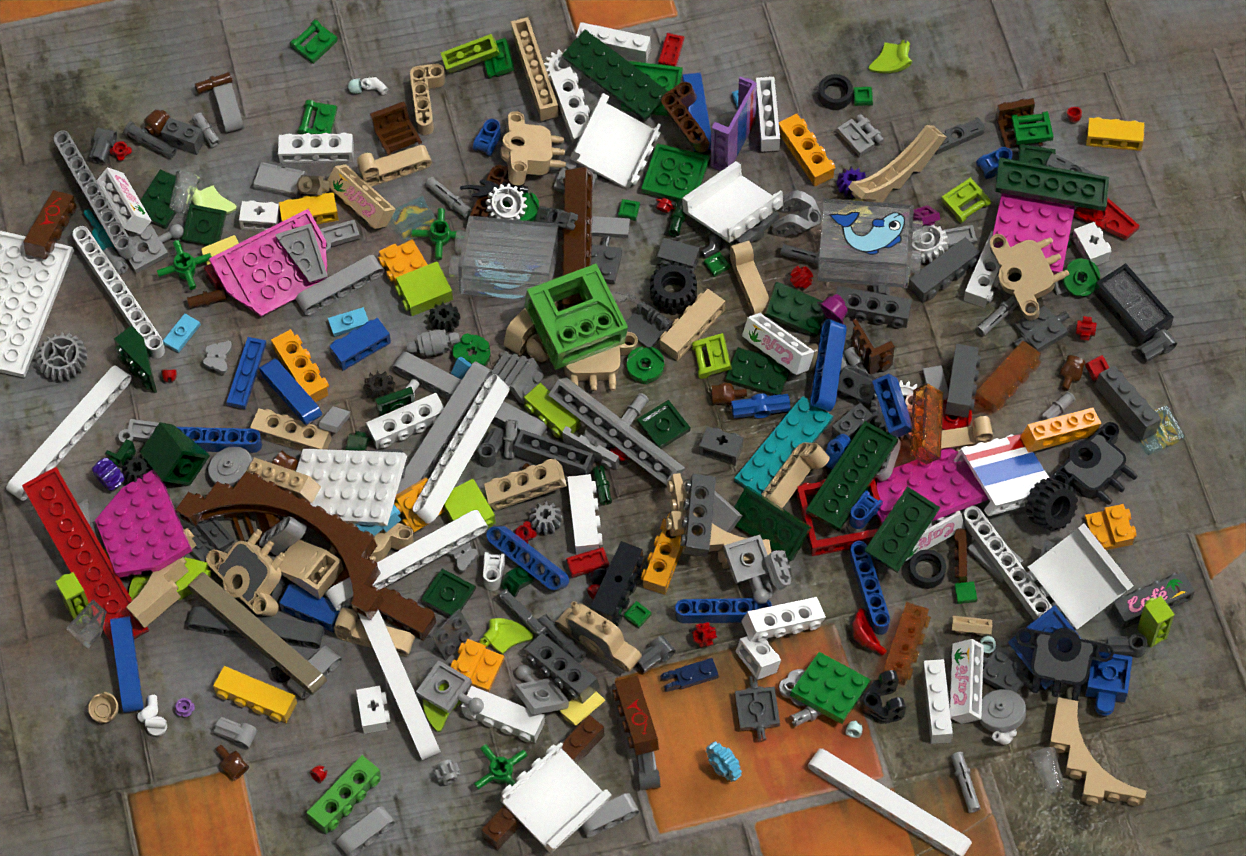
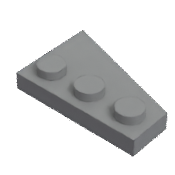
M311 223L275 234L310 283L328 278Z
M565 426L562 432L564 444L593 453V461L600 463L604 468L617 470L619 466L618 455L599 444L591 445L585 436L580 435V437H577L570 433L572 429Z

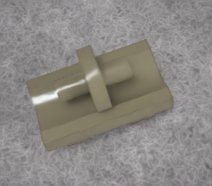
M301 175L297 180V188L300 191L299 194L322 195V192H329L330 181L323 180V176Z

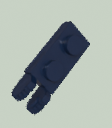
M709 658L661 674L660 677L663 681L677 678L678 681L665 685V691L668 692L680 688L682 690L717 679L719 674L713 658Z

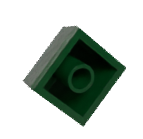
M159 422L140 451L162 481L184 485L192 484L210 457L204 449L175 425Z

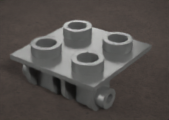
M640 301L636 306L638 310L626 321L628 326L627 332L634 333L638 341L649 348L660 339L661 335L672 326L673 322L646 302L642 303Z
M460 609L431 635L435 642L434 650L437 653H441L444 660H447L460 647L461 643H464L473 635Z

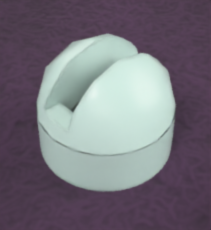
M353 79L348 83V89L351 93H362L360 79Z
M985 636L981 639L980 644L984 646L985 653H991L995 650L996 642L994 638Z
M851 721L847 725L846 734L852 738L861 737L862 725L857 721Z

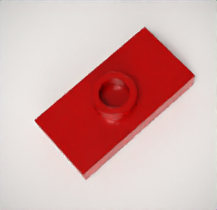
M671 33L666 34L658 61L659 65L677 67L684 43V36Z
M603 547L566 558L572 578L587 574L598 568L609 567Z

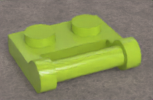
M971 178L941 198V201L960 223L966 221L967 217L982 207H987L991 204L990 198ZM976 197L980 199L963 212L960 210L961 207Z
M723 333L692 342L691 345L696 354L699 368L698 376L700 379L732 369ZM703 347H707L711 364L709 367H706Z

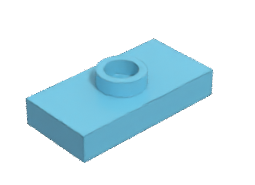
M364 307L328 318L334 337L354 329L357 330L369 321Z
M184 313L165 337L163 344L179 353L200 327V322Z

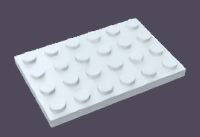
M303 449L296 472L310 476L321 486L314 501L310 503L314 507H322L326 510V513L339 516L347 524L351 522L355 525L387 526L407 455L401 452Z

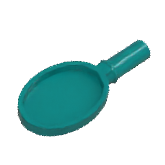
M86 209L83 213L91 223V226L94 227L92 236L102 251L108 247H113L116 250L103 225L99 223L90 209Z

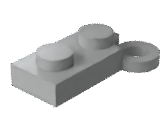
M355 219L320 229L326 240V252L331 250V246L360 239Z
M130 419L128 429L120 431L118 438L121 443H124L126 439L123 436L129 434L128 440L130 441L134 439L147 442L159 423Z

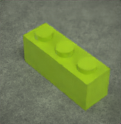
M492 34L441 52L445 68L449 73L500 55Z
M539 383L524 396V407L527 412L534 414L539 420L544 422L557 438L560 437L563 440L562 432L565 426L572 429L570 433L574 434L581 427V420L548 395L550 391L543 384Z
M74 572L65 574L55 581L63 602L75 624L93 615L86 594Z
M1162 596L1156 599L1151 598L1145 602L1137 628L1139 633L1146 637L1150 648L1167 639L1175 616Z

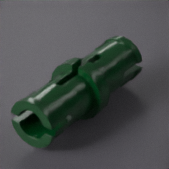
M676 200L674 211L670 216L671 223L668 234L674 237L680 235L681 225L685 221L683 200Z
M596 466L592 471L600 504L605 506L604 501H606V504L609 505L613 502L609 491L610 483L606 479L604 466H599L600 470Z

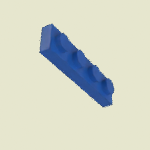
M247 337L227 399V406L246 409L266 348V340Z

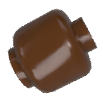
M154 110L144 119V128L147 129L149 134L160 137L162 135L161 131L170 116L164 110Z

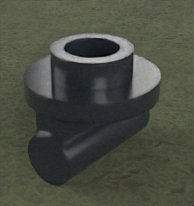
M607 567L598 568L588 573L593 585H601L608 570Z
M278 666L271 668L273 678L277 682L283 683L290 680V677Z

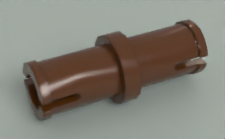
M227 72L216 77L210 76L209 79L194 83L197 93L200 94L212 90L213 87L233 83L230 73Z
M224 288L211 292L203 291V294L187 297L190 309L205 304L209 306L210 303L226 300Z

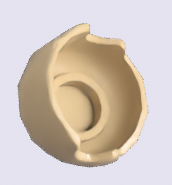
M534 334L528 338L526 349L529 356L538 362L548 360L550 357L544 352V345L539 335Z
M108 692L93 696L88 704V713L98 723L110 722L118 714L119 704L116 698Z

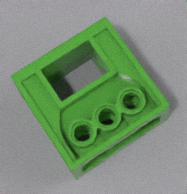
M597 264L527 289L524 306L555 370L625 343L628 326ZM580 293L583 303L558 312L554 302Z

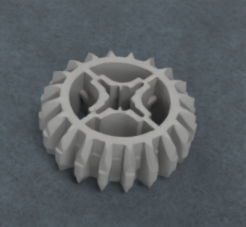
M61 332L60 336H57L55 333L53 338L47 336V342L41 341L42 347H37L36 363L40 372L45 374V377H51L53 381L59 378V381L62 382L63 378L70 380V376L76 377V372L82 373V367H86L88 356L86 354V347H84L83 342L77 336L72 337L70 333L65 336Z

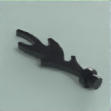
M480 180L479 182L485 185V187L479 185L460 186V190L472 189L479 191L478 193H473L471 195L472 198L488 196L489 193H493L494 187L499 189V185L488 180ZM518 185L517 190L519 192L523 191V194H528V186Z

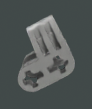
M799 190L792 191L783 196V206L779 209L781 212L793 213L796 210L801 212L798 215L788 214L776 220L772 232L780 237H785L792 233L796 235L821 223L822 216L815 199Z
M773 551L765 557L769 574L760 576L759 580L762 588L768 591L769 599L773 595L771 583L780 590L791 584V568L785 551ZM749 580L752 592L754 594L755 589L751 580Z

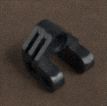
M895 670L882 672L878 680H874L865 693L861 704L862 712L880 724L899 721L905 715L906 705L902 697L890 699L885 707H881L882 701L880 696L892 694L897 690L899 680ZM872 701L875 703V705L870 706L867 704V702Z

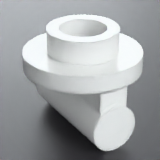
M156 716L151 719L146 718L145 726H147V730L151 735L160 736L165 733L167 723L164 718Z

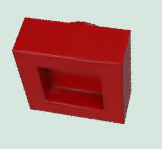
M1103 355L1085 364L1093 381L1098 379L1099 373L1109 368Z

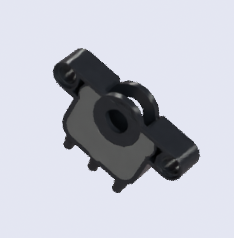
M1107 422L1088 440L1074 443L1070 448L1068 460L1051 478L1072 486L1086 498L1094 499L1098 497L1101 501L1110 505L1112 500L1104 491L1111 485L1116 490L1123 492L1125 487L1116 480L1122 473L1133 480L1138 476L1126 465L1125 454L1114 445L1118 439L1119 426L1114 422ZM1080 456H1086V457H1088L1090 460H1089V461H1083V460H1081L1079 457H1080Z
M1022 627L1016 633V640L1021 646L1034 648L1031 660V669L1034 674L1032 683L1033 693H1038L1041 679L1053 681V697H1058L1062 682L1073 685L1072 700L1077 701L1080 696L1081 686L1089 677L1092 660L1107 662L1114 655L1110 644L1084 638L1080 639L1079 635L1070 628H1059L1049 633L1048 631ZM1026 631L1030 633L1031 638L1028 642H1022L1019 639L1021 632ZM1067 637L1072 641V647L1069 651L1062 652L1057 648V642L1060 638ZM1102 647L1110 649V654L1106 658L1099 655V650Z

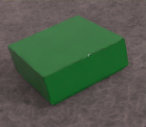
M854 87L855 106L873 105L872 87Z
M622 199L618 218L636 221L640 202Z
M720 252L704 260L705 266L714 277L730 269L729 263Z
M974 581L955 583L957 604L977 602Z
M636 601L624 614V618L639 629L652 614L651 611Z

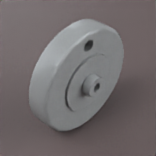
M225 448L211 459L208 466V475L214 485L218 481L222 484L227 483L234 488L247 471L253 458L244 448Z
M999 689L989 692L982 698L981 720L979 721L989 731L1010 732L1024 722L1026 706L1023 698L1018 693L1012 690Z

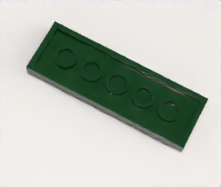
M586 29L582 31L562 54V58L645 121L662 104L661 98L668 92Z
M999 158L995 192L1105 211L1107 208L1109 177Z
M864 421L806 509V514L840 532L850 516L852 507L868 489L897 445L898 438Z

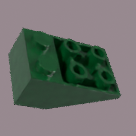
M131 325L114 338L116 345L114 348L119 354L117 358L123 365L127 364L130 367L129 370L134 377L138 376L147 390L151 389L156 393L157 389L144 337Z

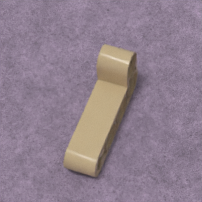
M440 64L416 66L410 71L417 130L422 135H429L434 130L429 88L441 87L445 83L444 67Z
M424 145L415 146L374 160L371 153H364L357 158L361 178L371 187L424 170L432 164L429 153Z
M750 241L730 246L731 264L752 315L758 313L764 315L769 296L754 263L752 245Z
M561 300L554 302L557 310L562 304ZM526 308L510 322L504 339V346L518 355H522L525 352L528 338L536 331Z
M981 416L975 418L970 427L922 433L914 439L918 457L922 458L945 448H952L958 452L965 446L971 447L980 442H990L993 440V432L989 417Z
M801 443L795 448L761 495L783 508L810 470L824 467L830 459L829 455L817 443Z
M341 608L334 625L336 636L347 642L373 648L361 619H358L357 613L349 608ZM386 626L398 655L409 656L415 636L409 632Z

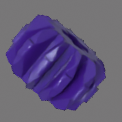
M852 166L849 171L844 168L842 173L838 174V180L836 181L839 193H844L845 198L851 195L853 199V191L848 186L852 181L865 179L866 174L865 172L860 173L859 168L853 170Z
M108 458L99 460L92 468L96 479L110 491L118 488L124 481L120 469Z

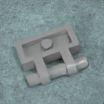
M862 114L856 117L858 123L850 119L837 128L840 136L859 157L874 148L875 143L873 141H876L878 144L884 142L881 132L878 129H874L871 121L868 118H864Z

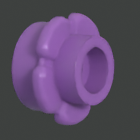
M181 698L175 704V712L179 716L188 717L195 709L194 703H191V700L187 698Z

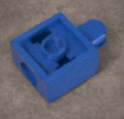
M1099 651V655L1103 658L1108 657L1110 654ZM1114 654L1113 658L1107 662L1092 660L1085 696L1096 698L1095 710L1099 715H1111L1115 708V701L1125 703L1128 695L1133 657Z

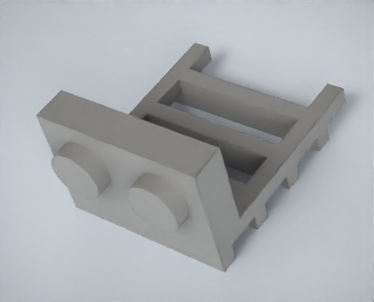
M507 351L501 352V358L493 368L492 375H498L509 386V390L512 391L518 402L524 404V396L539 384L544 373L534 358L527 359L525 356L519 357L515 353L511 355Z

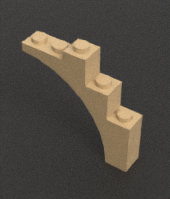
M926 125L912 143L886 167L868 178L852 181L848 186L853 191L852 195L859 200L863 199L869 206H880L893 188H902L913 171L921 172L946 139V136L935 126Z
M679 473L672 474L667 482V490L671 493L672 497L670 501L672 512L666 519L667 530H670L671 536H680L684 534L685 529L682 528L683 516H686V510L683 509V505L688 494L685 491L681 474ZM693 512L696 517H701L698 512ZM712 524L709 551H718V560L720 563L722 562L723 569L730 568L722 547L747 538L728 533ZM692 530L695 536H700L697 531ZM762 540L767 555L771 553L769 540ZM746 554L743 556L745 563L752 564L753 559L750 555Z
M186 528L184 532L193 549L196 543L192 538L195 536ZM183 557L165 568L153 572L139 595L127 606L128 610L144 628L181 598L176 591L179 588L175 582L189 571L184 565L187 562Z
M1058 697L1049 749L1057 753H1068L1065 775L1073 779H1085L1081 801L1086 802L1088 805L1096 806L1102 804L1103 798H1107L1111 802L1123 801L1131 806L1143 805L1146 790L1129 786L1117 780L1106 772L1091 756L1079 731L1077 718L1078 701Z

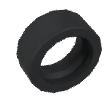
M831 74L821 80L818 89V99L825 108L840 110L850 104L853 96V85L847 77L840 74ZM830 86H840L846 90V95L839 99H833L825 94V89Z
M920 550L910 560L909 577L920 588H935L945 578L946 562L942 555L934 550ZM923 560L935 562L939 567V573L932 578L920 576L916 572L918 562Z

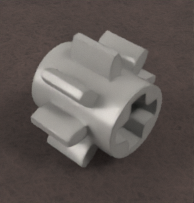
M444 760L437 765L438 769L435 770V775L438 782L443 781L444 785H449L458 780L457 775H460V769L457 762L452 764L451 760Z

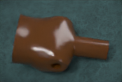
M1074 355L1067 356L1066 362L1060 371V374L1065 378L1061 387L1062 390L1068 391L1072 381H1080L1086 364L1083 359Z
M731 383L712 385L713 405H731V401H734L735 397H747V389L734 390Z
M283 450L272 461L275 465L293 471L297 470L298 460L287 455Z
M222 745L216 748V751L223 758L220 767L233 780L240 778L249 769L250 766L245 763L237 751L229 754Z

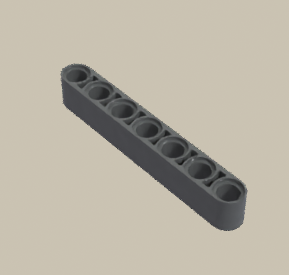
M198 606L191 608L187 625L190 630L244 638L210 608ZM255 615L288 645L312 649L320 648L324 632L323 626L308 622Z

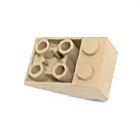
M302 540L297 541L284 553L285 558L279 566L281 575L318 599H321L343 571L341 559L325 549Z

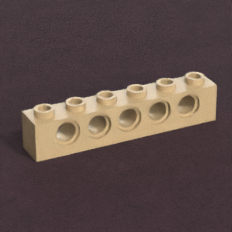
M529 18L511 21L512 36L540 120L558 117V104Z

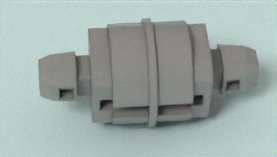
M445 329L430 330L429 332L417 335L418 342H409L407 350L411 354L420 351L422 356H437L438 354L445 353V351H450L449 344H458L460 337L456 332L447 335Z

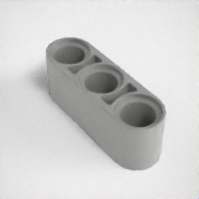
M232 84L213 87L226 133L244 128Z
M288 516L263 534L259 541V546L264 547L268 541H272L274 545L270 552L278 555L302 538L306 531V526Z
M326 645L308 662L327 678L340 665L342 658ZM290 678L287 686L302 699L306 698L309 693Z
M623 794L606 802L581 827L587 837H592L638 815L639 810L631 794Z
M380 806L343 833L336 843L347 856H356L388 832L395 825V821L383 806Z

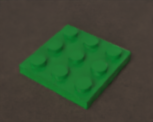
M629 61L667 91L681 83L683 67ZM621 103V110H622V111H630V112H633L632 110H630L628 107H626L624 104ZM663 104L653 113L655 115L669 116Z
M657 143L641 192L674 201L682 200L684 196L702 185L710 156Z
M818 652L792 689L790 696L843 724L870 685L871 679Z

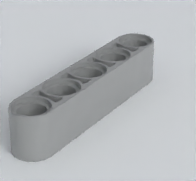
M369 255L302 291L297 295L296 301L306 315H311L378 279L383 275L384 269L374 255Z

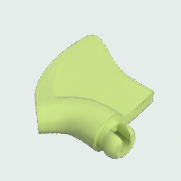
M214 185L198 191L195 187L189 190V195L194 205L224 210L227 214L236 210V205L223 198L217 192Z

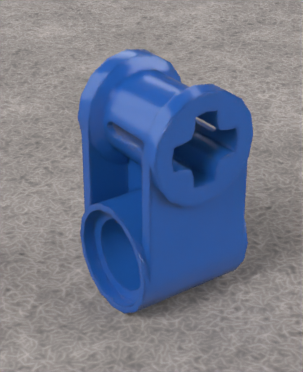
M488 119L484 123L474 140L473 150H481L486 152L488 156L493 154L501 138L500 123L496 119Z
M1001 147L998 150L981 156L976 161V165L982 169L986 179L997 175L999 158L1012 160V151L1009 148Z
M840 434L828 443L826 453L830 459L825 465L826 467L833 470L851 442L849 436Z
M868 491L862 494L858 502L851 509L849 523L855 529L865 527L883 505L882 500L878 501L869 495L870 492Z

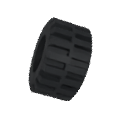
M667 263V266L661 265L659 270L656 269L654 271V275L650 278V298L653 300V305L658 307V310H664L666 314L672 312V314L680 312L681 314L684 312V309L695 303L697 298V280L690 268L686 269L684 264L679 266V263L674 265ZM675 284L681 286L683 289L679 292L672 293L666 291L664 288L668 285Z
M1052 478L1041 479L1040 483L1037 482L1034 484L1035 487L1031 488L1029 496L1027 495L1026 499L1028 501L1025 503V508H1027L1026 515L1029 516L1028 519L1032 523L1050 531L1064 529L1066 524H1070L1072 517L1075 516V510L1078 507L1076 505L1078 502L1077 493L1071 486Z

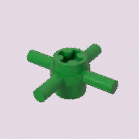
M443 208L438 209L437 220L431 224L430 230L412 229V237H429L435 245V260H442L443 246L449 242L450 238L468 239V232L450 230L448 223L444 221L445 209Z
M176 240L173 242V246L177 255L174 258L173 265L157 270V274L161 277L176 272L181 279L187 281L189 289L193 290L196 288L193 279L196 265L209 261V258L212 256L210 253L193 258L189 253L183 251L180 241Z
M487 744L483 745L480 750L490 761L489 773L474 783L475 787L479 790L492 780L498 784L507 783V785L513 786L516 783L511 777L513 766L528 756L526 751L523 749L510 759H507L505 757H496ZM500 767H504L506 771L502 773V771L498 769H500Z

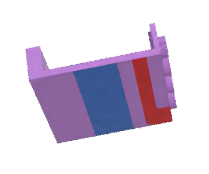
M739 77L738 111L729 127L716 122L712 126L711 167L720 171L734 163L755 125L757 83L749 78Z

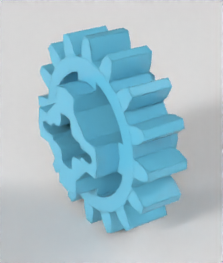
M716 741L706 747L705 752L708 754V762L719 776H725L731 782L736 781L742 776V771L739 769V760L736 759L729 748L722 747Z

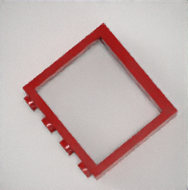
M874 478L869 488L871 496L879 501L880 497ZM826 479L817 483H803L797 486V499L803 522L812 527L807 535L812 557L849 550L856 541H862L868 546L878 529L817 540L811 516L806 514V509L808 508L806 496L816 495ZM877 516L879 526H881L882 523L880 521V518Z

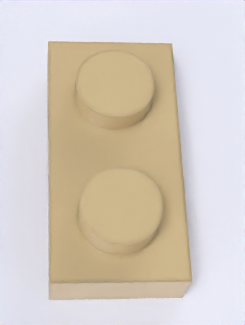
M953 616L952 630L961 634L973 632L977 635L985 636L992 634V620Z

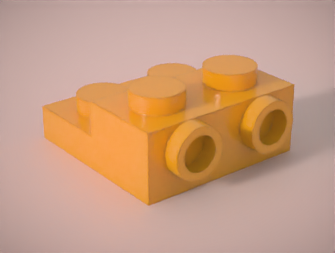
M413 239L399 246L395 243L379 251L380 257H378V261L382 267L386 268V275L389 281H393L395 285H397L396 277L428 265Z
M426 477L396 494L394 505L404 518L402 520L403 525L409 526L413 532L429 524L425 523L413 512V506L428 481ZM442 507V509H441V511L439 512L438 515H440V514H442L443 512H445L444 509H443V507Z
M1124 504L1105 507L1104 511L1085 515L1084 519L1088 529L1105 550L1133 545L1136 529L1134 526H1130L1131 513L1129 509H1125Z
M467 639L466 643H461L458 654L460 656L458 660L454 659L450 667L469 677L472 681L470 686L489 693L505 657L486 649V645Z

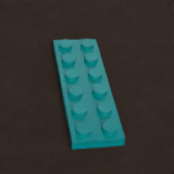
M802 396L736 475L734 481L744 488L749 486L762 494L795 448L804 442L815 443L833 421L834 416L825 410L811 406L810 400Z

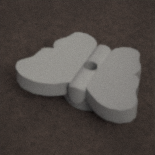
M228 340L207 346V358L203 360L204 366L225 374L228 371L227 363L225 362L227 361L226 356L232 350L231 341Z
M586 426L583 436L587 438L591 445L599 444L604 448L615 447L603 436L598 435L590 426Z
M470 541L447 554L454 556L459 571L465 572L471 565V562H474L477 558L478 551L472 549Z

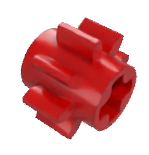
M796 266L791 271L792 277L790 281L796 288L804 287V289H807L812 284L813 280L811 278L813 274L806 266L802 268Z
M1083 316L1082 321L1077 320L1076 334L1080 335L1081 340L1089 341L1090 336L1095 337L1097 323L1092 322V317Z
M709 622L696 624L697 629L692 631L694 642L699 643L700 647L713 645L712 640L717 638L716 628L710 626Z

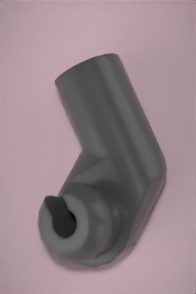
M712 233L709 236V246L701 250L704 258L720 250L722 239L716 233Z

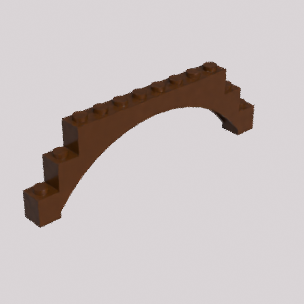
M246 471L234 488L227 483L222 484L217 481L206 498L198 493L194 495L188 491L175 510L180 519L195 527L199 522L232 513L262 512L283 517L290 516L319 533L339 553L350 575L354 597L351 605L355 612L371 620L384 602L381 591L372 586L381 574L377 566L378 564L370 559V556L377 547L374 535L368 531L362 532L351 522L348 524L343 522L335 514L330 515L326 513V510L320 506L314 507L303 497L300 499L295 497L291 491L280 489L277 484L272 481L267 482L263 480L257 473L251 474Z

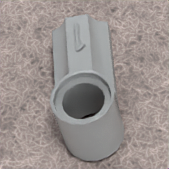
M221 717L216 723L214 733L232 740L234 744L241 748L249 749L258 730L250 724H239Z

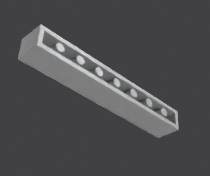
M558 379L548 394L665 485H667L672 474H682L685 470V467L570 379Z

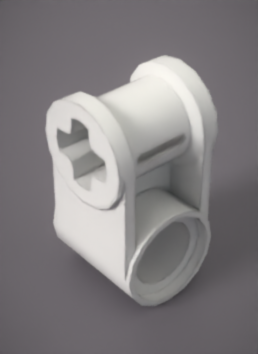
M485 552L483 580L485 588L490 591L500 588L505 566L504 553L495 555ZM490 577L496 578L494 580H489Z

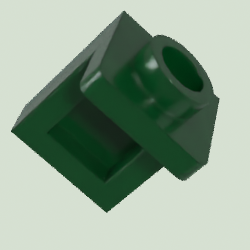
M355 431V433L349 434L346 450H367L368 441H370L371 437L366 436V432Z
M126 439L117 454L107 450L105 455L117 467L122 468V466L126 465L125 460L131 461L132 455L135 457L136 449L133 442Z
M518 566L505 574L500 587L503 590L507 589L515 598L519 590L531 584L535 577L521 566Z

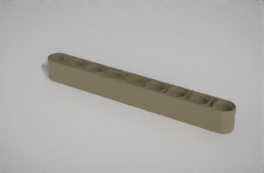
M201 572L188 585L190 591L309 694L314 695L327 682L325 676L207 574Z

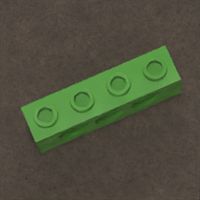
M361 755L307 811L308 819L325 834L330 830H335L339 825V821L352 812L353 806L366 797L367 791L371 787L374 788L381 780L380 769ZM357 779L364 780V782L361 784L355 783ZM344 793L351 794L346 799L341 798ZM332 807L337 809L334 813L327 812Z

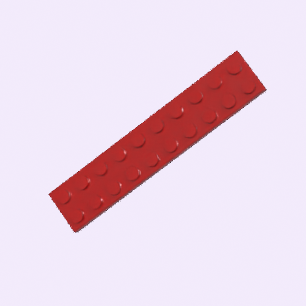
M57 467L23 484L24 491L71 573L74 572L82 586L89 605L112 647L114 648L110 619L130 616L134 639L148 632V627L144 628L128 610L127 606L133 600L116 574L113 565Z

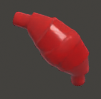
M862 608L858 609L852 623L854 640L862 647L876 651L883 656L887 649L880 645V641L865 617V610Z

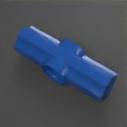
M756 394L751 399L731 401L733 418L748 416L766 418L771 413L790 411V399L788 394L774 396Z

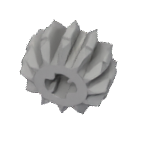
M546 501L543 506L538 503L537 508H532L531 515L529 516L531 527L536 528L538 533L543 530L545 535H547L549 530L554 533L555 528H560L562 515L560 514V508H555L554 503L549 506Z

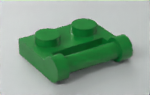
M316 19L310 23L311 25L300 36L289 42L295 51L313 64L338 42L337 36L323 27ZM317 31L318 34L303 47L301 44L313 32Z
M306 100L304 104L305 112L297 133L299 135L305 133L332 134L338 110L337 105ZM312 111H317L313 129H310L308 125Z
M1044 111L1042 114L1025 116L1011 115V124L1017 145L1053 141L1054 136L1048 111ZM1043 121V122H1040V123H1031V124H1022V125H1019V123H1028V122Z

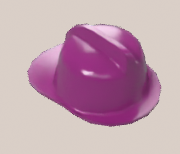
M835 294L833 297H827L822 303L817 302L827 319L844 324L843 320L848 309L840 295Z

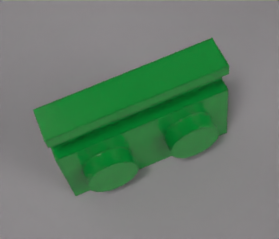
M506 37L496 40L500 55L485 60L487 74L490 79L495 75L500 76L515 71Z

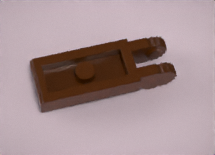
M958 528L955 531V546L957 547L955 549V560H959V566H955V578H959V583L968 582L967 534L963 528Z

